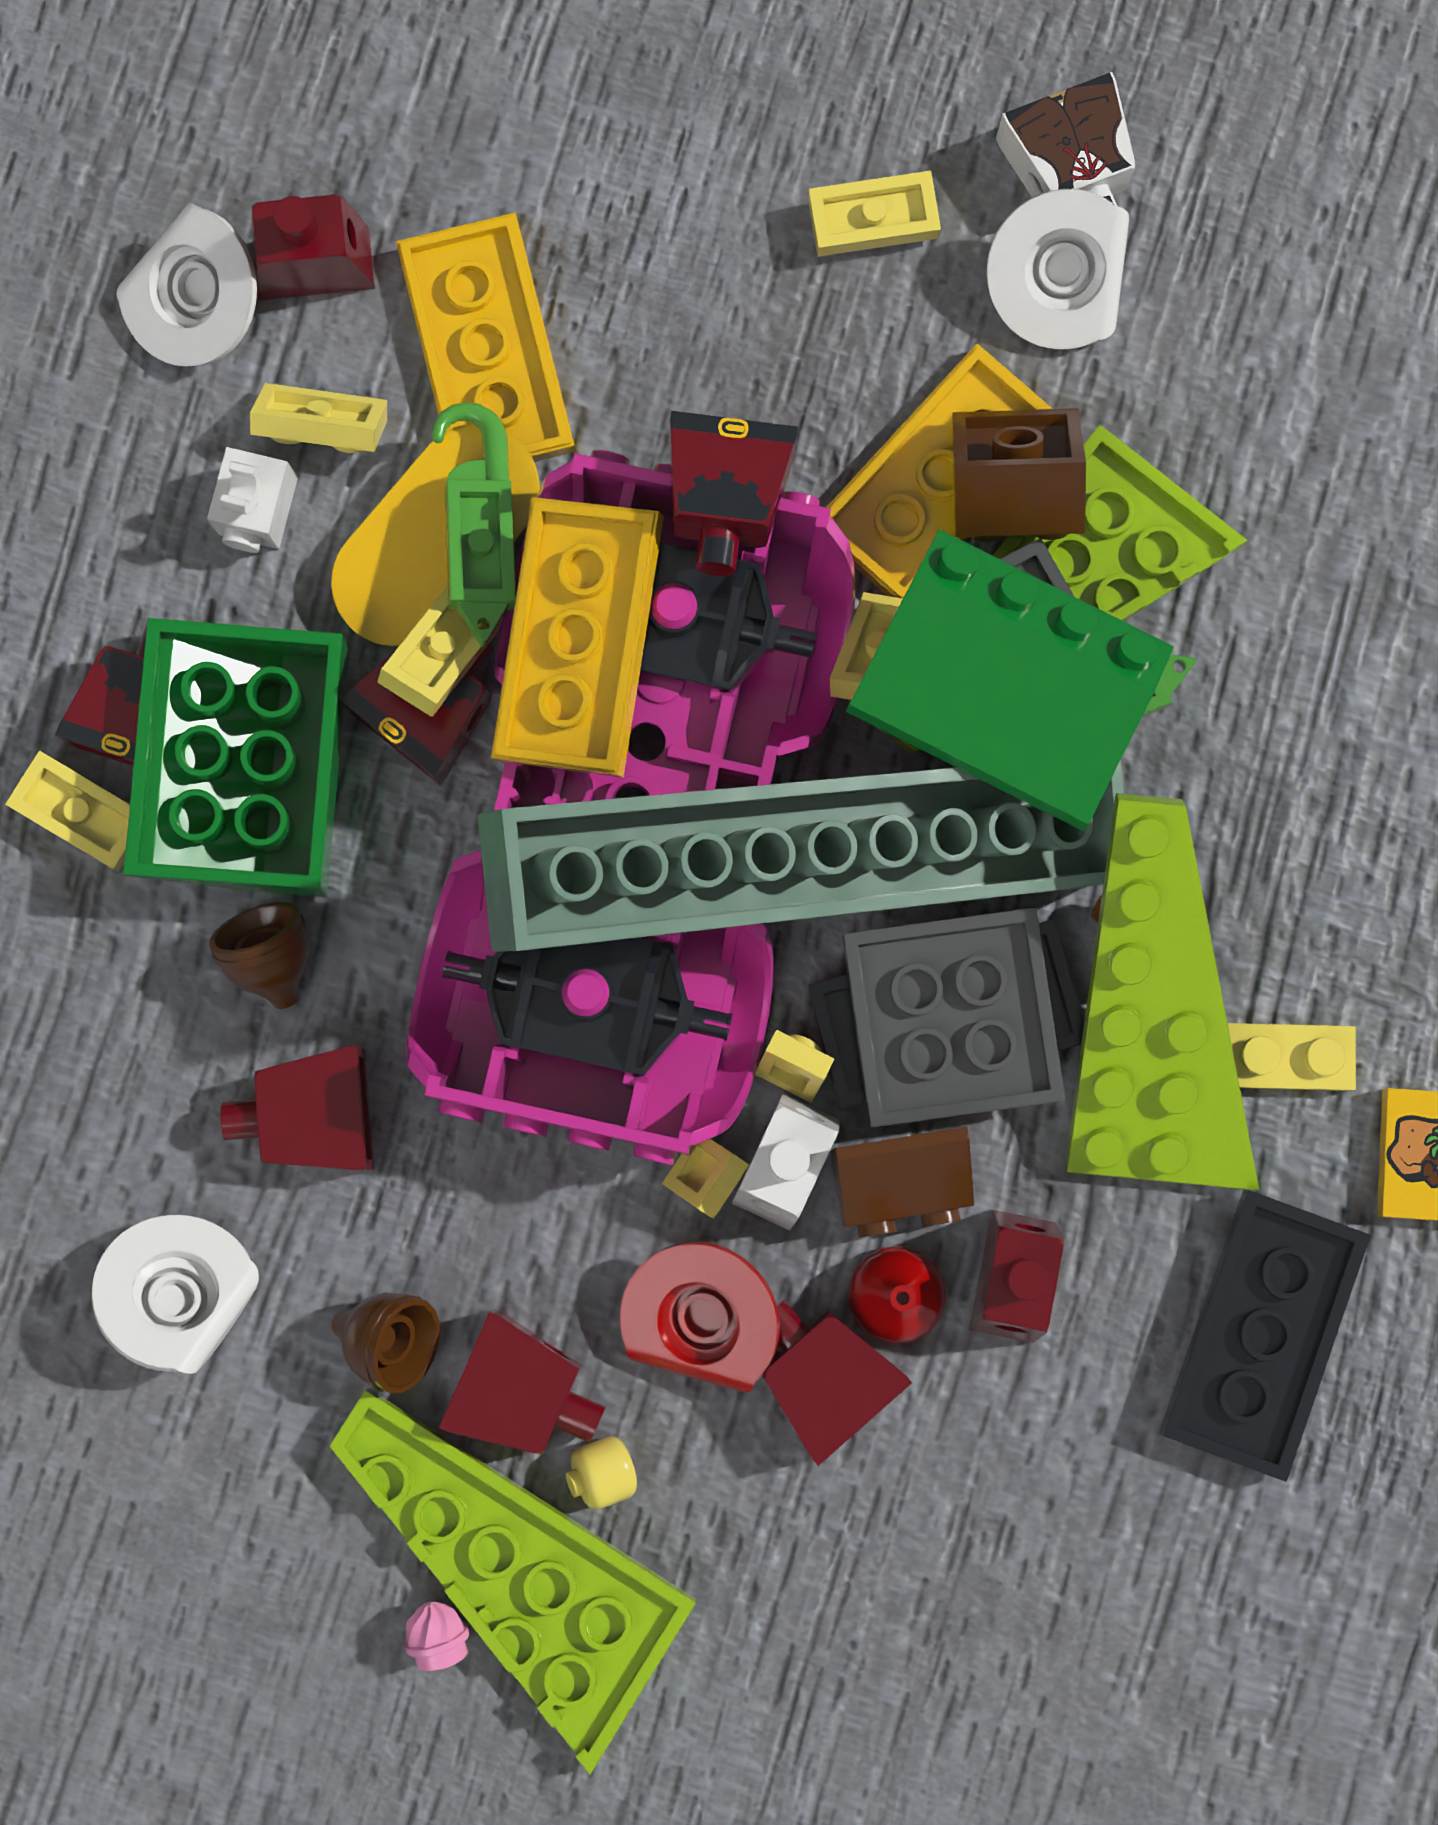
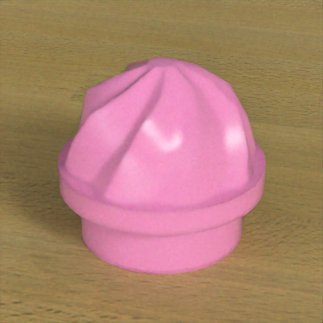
M427 1602L417 1608L415 1613L406 1622V1639L404 1640L406 1654L415 1658L417 1668L421 1671H436L450 1667L464 1659L468 1653L465 1641L470 1634L467 1623L460 1618L458 1613L449 1604Z

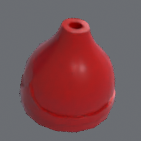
M904 1246L883 1247L865 1256L853 1271L848 1287L849 1308L858 1326L873 1339L892 1345L912 1343L929 1334L941 1319L946 1303L944 1279L935 1263L920 1251Z

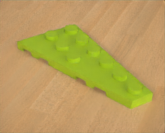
M1100 424L1084 443L1086 457L1085 533L1068 534L1066 537L1056 540L1042 539L1074 597L1122 621L1131 618L1243 547L1248 541ZM1034 535L1008 536L993 556L1001 559L1040 538ZM881 730L912 756L921 750Z
M1116 793L1065 1164L1067 1172L1260 1191L1186 805L1182 799Z
M369 1388L366 1389L330 1444V1448L376 1506L382 1508L408 1541L406 1544L421 1563L424 1561L445 1588L444 1592L508 1673L511 1672L537 1704L539 1712L552 1728L555 1727L576 1753L575 1757L588 1774L591 1775L694 1608L696 1599Z

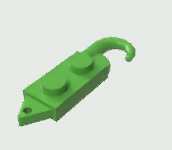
M462 402L453 404L440 412L433 423L432 440L435 443H441L444 440L448 427L459 421L473 423L482 433L483 459L471 460L460 464L448 475L445 486L449 609L458 610L480 646L484 647L505 611L513 610L516 601L508 438L503 422L494 411L481 404ZM478 624H486L488 629L483 630L478 627Z

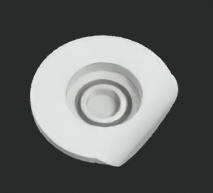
M1058 189L1030 198L1008 215L992 241L988 254L986 273L992 302L1006 325L1023 339L1038 346L1052 349L1079 348L1092 344L1097 340L1110 337L1115 331L1129 226L1128 212L1092 192L1078 189Z
M188 203L117 288L116 295L127 327L136 341L147 352L169 364L177 366H202L226 356L244 337L255 311L257 279L249 250L231 224L214 212L202 209L193 203Z
M166 1215L150 1218L121 1233L101 1256L92 1284L93 1312L99 1329L106 1340L128 1360L157 1371L193 1374L210 1358L242 1313L257 1288L259 1273L244 1247L236 1238L220 1226L201 1218L186 1215Z

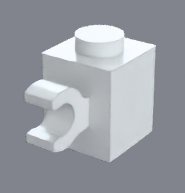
M226 447L207 520L218 535L223 536L222 543L229 547L251 553H258L260 545L279 549L298 478L288 461Z

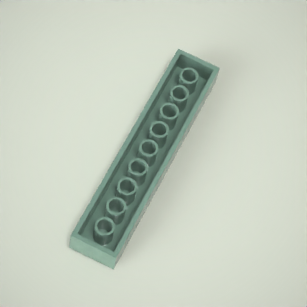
M1121 760L1085 831L959 768L507 808L477 814L491 950L492 952L521 951L1103 885L1116 793L1124 794Z

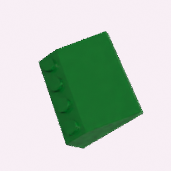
M939 529L846 712L1085 831L1156 690L1174 646Z
M156 618L147 619L123 872L125 876L260 893L327 898L344 705L340 699L345 694L349 653L343 634Z

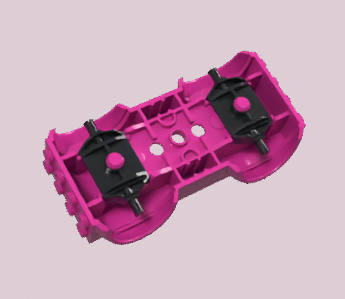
M593 450L591 456L574 453L573 461H569L548 473L537 498L659 511L664 516L631 731L642 724L654 725L662 731L666 743L661 755L650 761L638 760L628 750L624 778L505 762L494 810L614 799L620 790L627 787L640 788L650 796L771 785L777 757H784L816 746L823 738L832 720L839 699L830 695V676L852 623L855 611L856 586L852 551L849 540L834 520L830 518L831 509L819 506L820 501L811 495L794 491L783 492L766 547L755 548L739 545L736 572L730 576H713L696 569L699 540L684 539L674 535L670 464H656L654 470L629 465L630 460L621 454L607 450ZM527 527L515 565L516 594ZM514 609L505 611L498 639L494 670L495 677L501 684L503 683ZM481 850L455 859L448 871L429 930L409 1019L406 1040L407 1066L418 1080L426 1086L424 1095L440 1100L439 1113L483 1123L485 1111L505 1115L503 1127L546 1137L548 1126L553 1125L570 1129L568 1142L610 1151L612 1139L635 1144L633 1153L635 1157L673 1165L676 1153L689 1156L691 1146L711 1139L729 1129L739 1116L748 1097L765 1039L771 1004L773 951L768 930L761 923L521 951L492 952Z

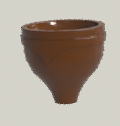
M287 902L259 905L230 918L215 930L209 939V946L212 958L220 966L227 979L242 990L267 999L277 1009L291 1007L299 1000V983L309 961L310 947L306 923L297 906Z
M384 1292L364 1299L353 1309L339 1311L333 1318L332 1331L341 1341L346 1363L360 1379L379 1391L401 1394L412 1389L426 1375L433 1363L439 1345L440 1323L436 1310L428 1301L423 1300L421 1297L403 1293Z

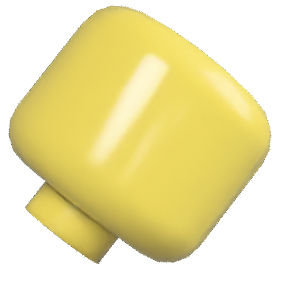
M614 1436L604 1437L580 1446L573 1451L571 1456L572 1471L566 1473V1480L574 1497L581 1495L588 1507L602 1509L634 1495L637 1488L635 1468L627 1448L619 1438Z

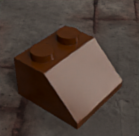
M1078 408L952 412L956 537H970L976 541L992 542L1002 539L1004 536L1034 535L1044 540H1056L1064 538L1068 534L1085 533L1086 457Z
M967 1126L830 1150L842 1226L857 1225L859 1237L896 1232L895 1219L921 1215L922 1227L961 1221L959 1208L974 1206L970 1139Z

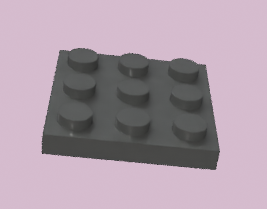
M1037 908L843 934L842 938L870 1128L1066 1101Z

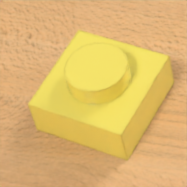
M776 1030L755 1075L812 1103L834 1058L822 1053L821 1048L815 1042L804 1036L795 1034L788 1036Z
M708 1139L691 1146L689 1156L681 1154L662 1182V1185L714 1219L749 1167V1164L718 1143Z

